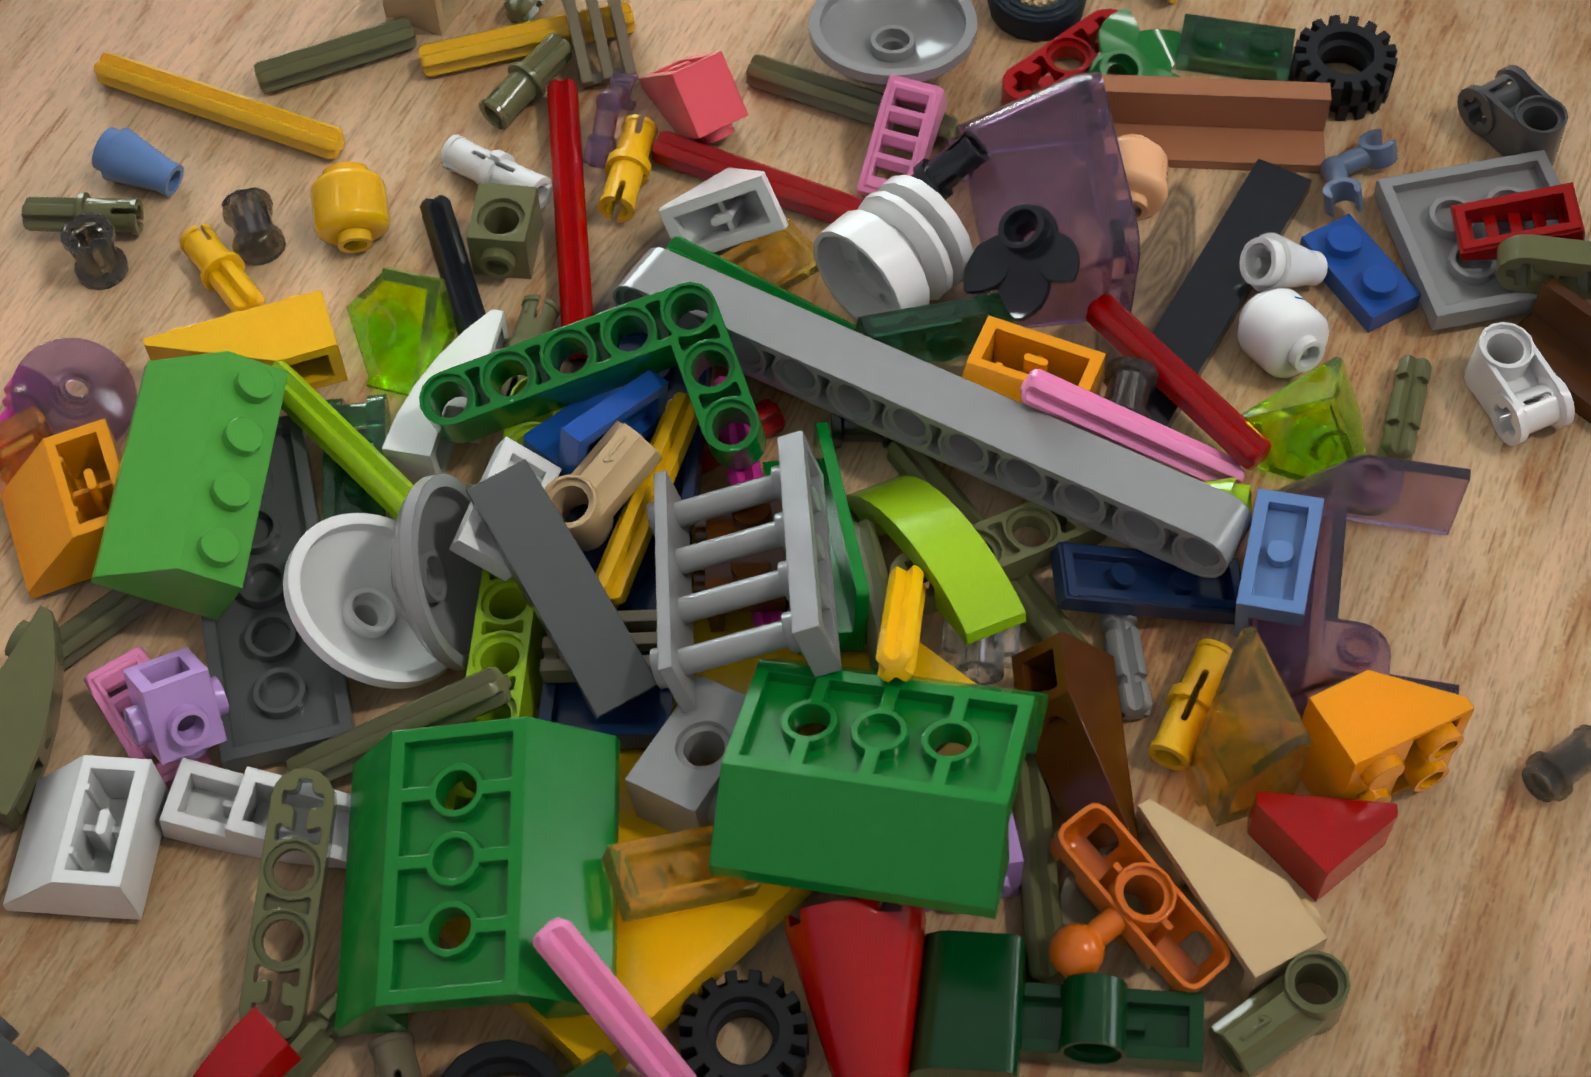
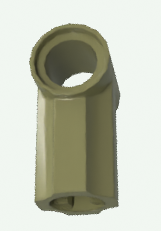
M1306 951L1297 955L1288 964L1284 974L1210 1026L1209 1036L1216 1045L1219 1055L1234 1074H1238L1241 1077L1258 1076L1311 1036L1321 1035L1335 1026L1339 1021L1350 990L1349 974L1343 963L1331 954L1322 951ZM1309 982L1321 985L1327 990L1331 1001L1320 1005L1308 1003L1299 996L1295 987Z

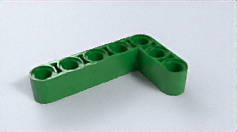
M694 282L671 286L440 371L428 378L422 386L419 395L420 409L437 432L448 441L460 444L474 441L561 409L571 403L580 402L626 385L649 369L658 373L678 365L703 436L718 463L725 468L734 470L748 468L758 462L764 454L766 446L763 426L717 301L708 288ZM700 310L708 314L704 323L697 328L684 329L678 326L683 315L690 311ZM642 332L648 335L643 346L635 351L627 352L619 349L620 342L630 333ZM578 353L588 355L586 364L579 371L570 374L560 372L561 364L567 357ZM721 366L729 370L725 380L716 386L708 387L698 383L700 375L710 367ZM518 375L528 376L525 387L519 393L510 396L501 395L502 387L508 379ZM457 397L467 398L466 407L459 415L451 418L442 417L443 409L450 400ZM731 423H744L750 427L747 437L738 444L729 445L718 440L724 427Z

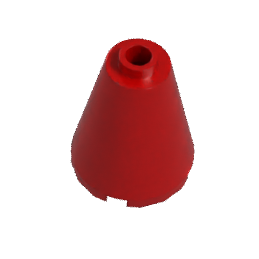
M856 898L831 901L799 909L800 920L790 914L784 917L785 935L831 1077H908L927 922L925 908L900 904V912L883 911L879 907V901Z

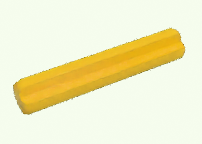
M915 565L908 571L897 566L891 571L888 578L875 656L876 661L879 663L877 675L887 683L895 677L907 682L913 677L916 670L926 587L923 585L924 572Z

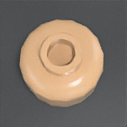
M1125 134L1109 141L1098 150L1093 162L1092 193L1094 203L1102 213L1114 217L1121 222L1135 223L1144 218L1152 217L1164 207L1168 198L1169 166L1167 155L1160 145L1142 135Z

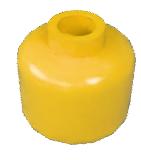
M353 161L332 164L322 171V175L311 185L310 200L314 229L324 242L337 245L338 249L345 253H359L370 249L373 246V241L381 238L388 231L390 214L385 183L377 173L368 170L366 165Z

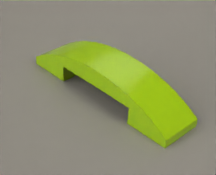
M900 475L846 495L849 508L860 521L864 519L872 521L876 525L878 536L888 534L912 563L923 570L925 578L934 587L935 608L967 645L1026 622V611L998 560L969 520L938 489L918 477Z

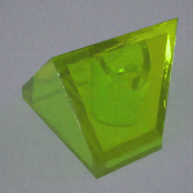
M386 267L347 306L368 373L367 387L408 396L414 385L437 356L452 343L456 334L455 322L444 279Z
M1334 357L1241 414L1272 445L1267 459L1258 465L1259 469L1371 505L1361 411L1343 358Z

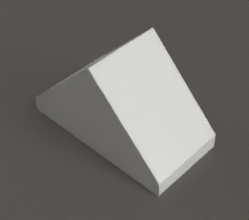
M728 167L665 204L658 211L671 239L674 236H680L712 253L786 229L788 226V222L765 172Z

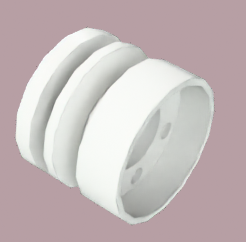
M906 174L892 176L881 185L877 192L870 193L865 197L858 210L847 211L821 231L814 240V259L820 276L833 298L850 317L865 329L880 336H895L924 312L929 306V301L939 300L951 287H955L962 282L968 262L974 252L969 235L951 206L925 182Z

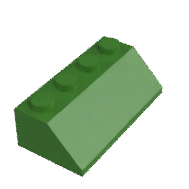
M230 351L147 362L144 367L90 583L219 621L243 589L288 371Z

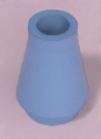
M110 127L105 130L98 139L92 155L93 167L101 171L102 177L105 180L156 191L168 197L177 191L184 175L182 165L170 160L130 128L119 130Z

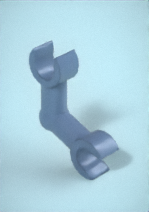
M1374 129L1360 136L1358 146L1323 160L1320 166V173L1326 182L1323 187L1325 212L1329 216L1334 217V205L1341 201L1354 202L1358 212H1361L1363 209L1361 183L1354 178H1349L1348 175L1365 167L1383 169L1394 164L1398 159L1396 139L1382 144L1381 129Z

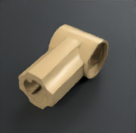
M616 421L571 474L557 477L545 487L546 493L582 551L596 549L607 541L613 529V516L663 459L660 453L642 435L626 423L623 424ZM582 504H588L587 511L580 519L566 522V518L571 510Z

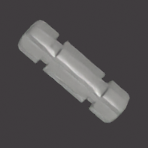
M1099 613L1101 631L1106 639L1103 641L1105 652L1114 656L1122 720L1147 718L1151 714L1153 700L1150 684L1145 679L1148 673L1140 630L1135 625L1138 622L1137 616Z

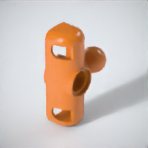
M1099 803L1089 804L1059 828L1050 843L1051 856L1054 861L1061 859L1075 875L1073 883L1096 908L1098 915L1086 925L1079 923L1067 924L1059 928L1051 937L1048 947L1049 959L1057 972L1066 978L1080 973H1097L1104 961V947L1111 941L1127 945L1147 969L1154 967L1170 986L1168 991L1198 993L1227 967L1231 954L1226 942L1173 883L1169 874L1159 867L1106 806ZM1101 823L1112 828L1119 840L1118 846L1106 858L1101 855L1087 838ZM1128 893L1138 897L1147 908L1148 915H1142L1132 910L1126 903L1124 894ZM1194 931H1199L1206 936L1213 947V953L1199 966L1179 945Z

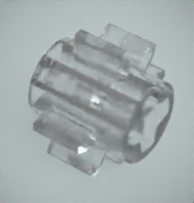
M944 620L941 658L950 665L955 664L954 668L976 684L991 685L997 683L1004 677V668L1012 669L1011 657L1020 653L1021 627L1017 625L967 645L952 626Z

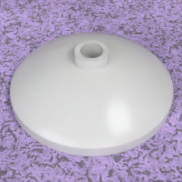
M348 513L327 518L315 524L299 539L288 557L284 570L283 591L286 607L302 639L317 656L335 670L356 681L376 687L391 689L416 687L433 681L444 674L449 668L435 659L422 646L402 614L391 583V548L397 521L368 513Z

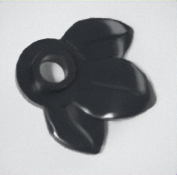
M1032 204L1016 205L1002 216L998 226V235L980 243L974 250L964 275V291L967 294H979L999 289L1000 298L1007 312L1016 321H1025L1043 308L1050 294L1051 283L1068 284L1076 280L1080 266L1078 248L1071 238L1058 232L1057 221L1046 208ZM1035 231L1032 237L1024 241L1027 234Z

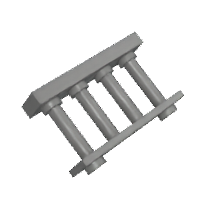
M802 430L777 437L779 465L771 467L770 475L682 500L666 470L653 474L654 501L647 503L646 509L649 525L655 537L657 648L650 650L649 658L657 685L660 689L669 688L683 713L696 710L695 673L781 649L789 648L792 653L802 651L815 677L842 670L824 477ZM775 500H779L782 505L783 512L774 514V521L690 545V525ZM780 547L786 552V560L778 562V570L692 594L691 572ZM784 596L790 602V611L782 613L781 621L694 644V621Z

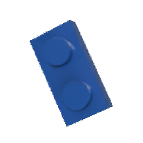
M1350 214L1301 237L1299 245L1309 250L1319 251L1325 256L1328 270L1323 280L1324 283L1368 333L1417 308L1421 293Z

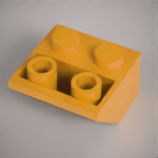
M988 316L966 361L962 378L1024 404L1021 400L1022 394L1020 393L1022 383L1026 380L1031 370L1041 369L1100 396L1106 353Z
M105 418L43 438L0 493L27 592L31 599L92 578L122 459V453Z
M1367 670L1309 697L1288 761L1312 796L1389 803L1392 799L1391 796L1412 787L1414 792H1422L1436 785L1448 774L1449 768L1447 766L1454 751L1464 741L1462 734L1475 708L1465 696Z

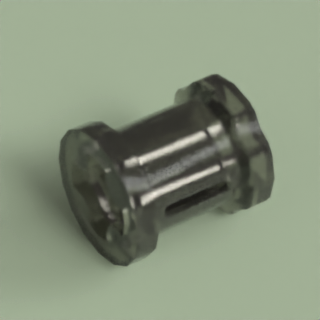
M252 187L236 190L224 199L221 204L223 209L222 216L224 222L233 229L235 235L232 248L235 253L240 255L245 264L250 266L264 265L279 258L285 250L286 241L282 230L273 223L271 217L273 215V202L270 194L263 189Z
M93 212L80 214L67 222L61 231V243L64 249L70 252L76 259L75 274L79 282L88 289L105 290L118 285L126 277L129 270L128 260L124 252L114 244L116 234L113 224L104 215Z
M1128 356L1113 358L1107 362L1104 371L1103 382L1107 386L1104 398L1151 419L1147 406L1150 394L1156 390L1159 373L1151 363L1144 359Z

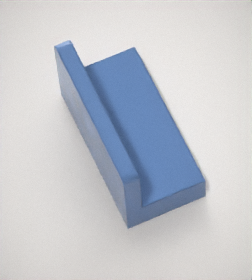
M1258 488L1236 601L1234 637L1247 639L1251 618L1303 627L1324 498Z

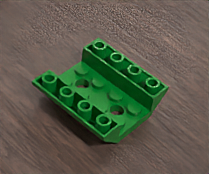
M785 658L760 659L721 762L709 858L710 874L996 919L1009 865L1008 824L1026 753L1036 754L1048 706V694L913 676L907 682L895 677L887 683L877 675L878 671L841 666L842 670L815 677L807 661ZM809 723H817L827 727L823 732L813 736H803L795 733ZM945 743H958L968 748L963 753L954 756H944L935 752Z
M525 716L392 731L353 764L334 1033L339 1036L407 1031L408 1015L411 1012L526 1002L545 1019L590 1015L534 948L533 938L550 920L556 917L566 919L575 926L616 976L620 740L617 736ZM465 780L476 781V794L468 805L458 810H448L446 808L447 795L457 783ZM458 916L469 917L471 927L465 941L456 948L449 950L441 949L439 935L443 926L452 918Z

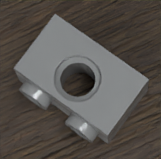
M699 675L695 681L696 710L683 713L679 705L675 708L629 772L625 782L638 817L707 848L712 841L721 762L746 695ZM710 761H716L715 763H713V764H711V765L701 766V765L704 764V763H707V762H710Z

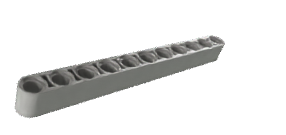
M659 247L650 248L613 291L612 297L614 305L617 307L680 283L694 282L702 284L712 292L717 301L744 374L1021 498L1037 503L1057 514L1194 575L1204 578L1221 576L1251 527L1252 515L1248 507L1230 493L667 249ZM700 310L690 311L683 315L678 326L684 329L697 328L704 323L708 314Z

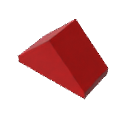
M1257 791L1248 818L1247 833L1317 902L1385 846L1398 817V804Z

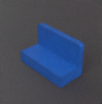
M649 369L624 387L620 386L580 402L571 403L524 434L523 446L560 467L561 472L559 476L571 474L616 421L623 424L626 423L642 435L644 439L652 435L657 428L662 414L665 412L669 382L652 369Z

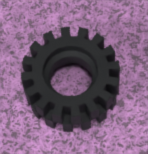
M1333 15L1329 17L1327 26L1320 18L1312 22L1311 30L1305 27L1300 32L1299 40H1296L1288 81L1330 83L1331 104L1329 111L1336 113L1335 121L1344 122L1349 112H1352L1355 120L1365 118L1366 110L1374 114L1380 109L1381 102L1385 103L1388 98L1398 58H1396V45H1389L1391 36L1386 31L1375 35L1377 24L1368 21L1365 27L1358 26L1359 17L1351 15L1349 16L1348 23H1341L1340 15ZM1344 63L1356 68L1360 72L1340 73L1330 69L1325 64Z
M736 969L724 972L726 983L717 985L713 977L702 983L703 995L701 997H698L695 993L691 994L686 1002L687 1015H680L678 1025L680 1038H678L681 1057L698 1077H803L807 1068L806 1056L809 1055L807 1017L805 1011L801 1012L800 999L795 992L791 991L788 995L785 993L782 980L773 976L769 984L762 981V971L749 969L748 980H738ZM740 1017L754 1018L761 1021L769 1029L772 1035V1044L762 1059L752 1064L740 1065L726 1060L720 1054L716 1046L718 1034L723 1026L733 1019Z

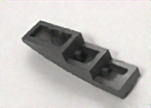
M526 459L466 489L471 502L527 604L533 608L562 663L565 662L595 719H599L657 687L652 672L620 615Z

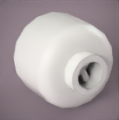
M1276 288L1259 293L1246 303L1240 313L1237 339L1241 349L1275 378H1291L1310 371L1319 364L1325 353L1330 329L1325 316L1298 293L1289 288Z

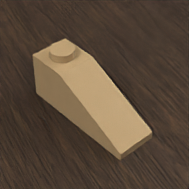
M1148 799L1138 804L1135 815L1138 833L1136 840L1159 867L1169 874L1173 883L1226 942L1231 958L1223 971L1244 1002L1284 974L1288 964L1297 955L1306 951L1323 950L1327 937L1325 936V925L1320 913L1308 899H1299L1287 880L1153 800ZM1197 931L1212 954L1213 947L1210 941L1201 932Z

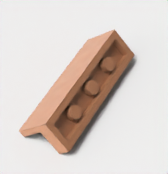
M1099 74L1094 113V159L1098 150L1109 141L1125 134H1137L1160 145L1167 155L1170 168L1251 171L1259 158L1291 172L1320 173L1321 163L1325 159L1324 128L1331 104L1330 83Z

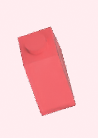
M722 51L687 56L638 79L643 91L678 135L690 139L701 138L704 144L716 142L733 134L735 131L732 123L748 116Z

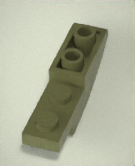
M42 606L38 608L30 623L23 620L12 632L5 648V656L8 659L0 670V824L15 831L18 830L30 807L37 780L43 778L58 730L63 698L64 660L61 631L53 612Z

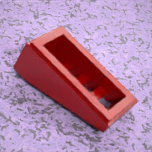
M1573 182L1450 206L1461 261L1497 260V248L1500 243L1509 237L1519 234L1585 241V229ZM1546 220H1557L1558 224L1547 226ZM1521 221H1533L1534 228L1523 230ZM1484 222L1487 237L1475 240L1471 223ZM1497 222H1508L1511 233L1499 235Z

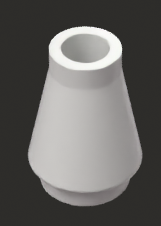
M1272 232L1264 233L1250 240L1243 248L1239 262L1242 277L1259 292L1270 291L1276 288L1317 286L1325 279L1328 270L1327 260L1321 252L1309 250Z

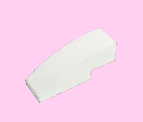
M491 309L465 329L437 356L414 385L397 413L382 451L384 457L413 484L423 477L441 473L445 474L455 446V442L448 441L437 432L420 409L419 395L422 386L428 378L440 371L502 349L505 339L509 338L504 311ZM457 397L450 400L443 409L442 417L451 418L459 415L466 407L467 398ZM482 438L471 441L470 443L480 444Z
M182 757L159 819L163 837L206 848L262 858L271 794L276 782L282 775L249 766L246 767L245 773L242 774ZM302 783L299 794L287 795L285 804L293 806L297 813L295 832L281 827L278 840L298 837L314 844L319 843L321 831L308 833L305 830L310 808H322L324 798L316 796L313 792L312 783ZM335 790L337 794V812L329 867L346 869L351 794ZM290 851L282 855L278 860L280 862L314 866L311 857L301 851Z

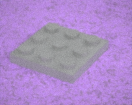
M1545 150L1377 179L1373 193L1409 279L1413 286L1421 293L1419 302L1432 331L1531 313L1537 294L1516 292L1501 286L1496 279L1497 260L1461 261L1450 206L1561 185ZM1546 220V223L1549 226L1558 224V221ZM1521 221L1523 230L1534 228L1533 221ZM1484 222L1471 223L1475 240L1487 237ZM1497 222L1499 235L1511 233L1508 222Z

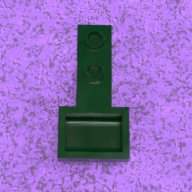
M953 930L935 931L925 935L909 1077H1019L1020 1060L1202 1072L1204 993L1129 989L1124 980L1102 973L1071 975L1063 981V984L1025 982L1026 942L1022 936Z

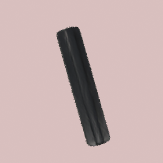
M438 195L434 199H424L420 205V210L459 336L486 313L450 199L444 195Z

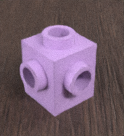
M188 647L123 670L133 705L123 709L128 731L135 745L140 747L146 744L162 765L169 762H181L182 757L194 760L205 754L209 747L227 741L221 716L229 713V704L225 691L216 676L210 677L208 669Z

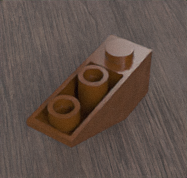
M1062 631L1012 656L1014 688L1016 690L1048 694V706L1037 751L1034 755L1063 823L1087 805L1099 803L1106 806L1132 836L1137 839L1138 833L1114 656ZM1101 823L1087 837L1101 854L1116 848L1119 844L1116 833L1104 823Z

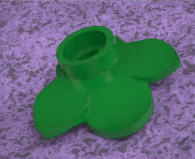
M1128 8L1115 12L1104 21L1098 32L1099 55L1091 63L1088 72L1089 84L1093 92L1097 95L1099 74H1107V72H1115L1119 75L1179 77L1170 71L1180 51L1182 34L1177 31L1164 29L1140 31L1133 14Z

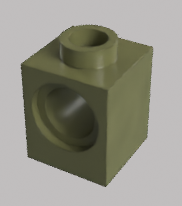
M479 183L466 235L474 274L488 275L498 279L508 277L532 279L544 225L537 187Z

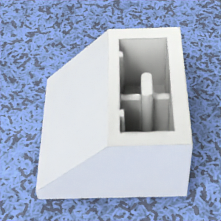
M83 755L37 780L3 906L7 911L142 920L162 837L159 819L169 794V790L152 759Z

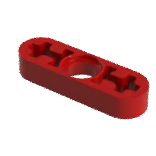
M1101 9L1091 13L1009 68L1002 79L1001 105L1004 111L1020 120L1037 119L1089 85V68L1096 56L1099 55L1098 32L1104 21L1119 10ZM1069 57L1078 60L1082 66L1076 70L1066 71L1056 67L1053 62L1060 58ZM1037 88V93L1034 94L1032 91Z

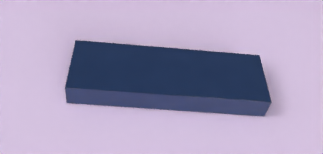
M1057 542L1050 553L1058 610L1235 624L1236 601L1241 580L1238 558H1232L1221 576L1204 578L1138 549Z

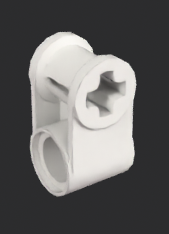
M1499 322L1486 327L1479 336L1465 368L1464 380L1467 388L1475 395L1491 419L1492 425L1501 440L1509 446H1517L1524 443L1528 439V435L1549 426L1555 429L1569 426L1575 416L1572 395L1566 384L1560 377L1556 376L1534 344L1531 335L1524 328L1513 323Z

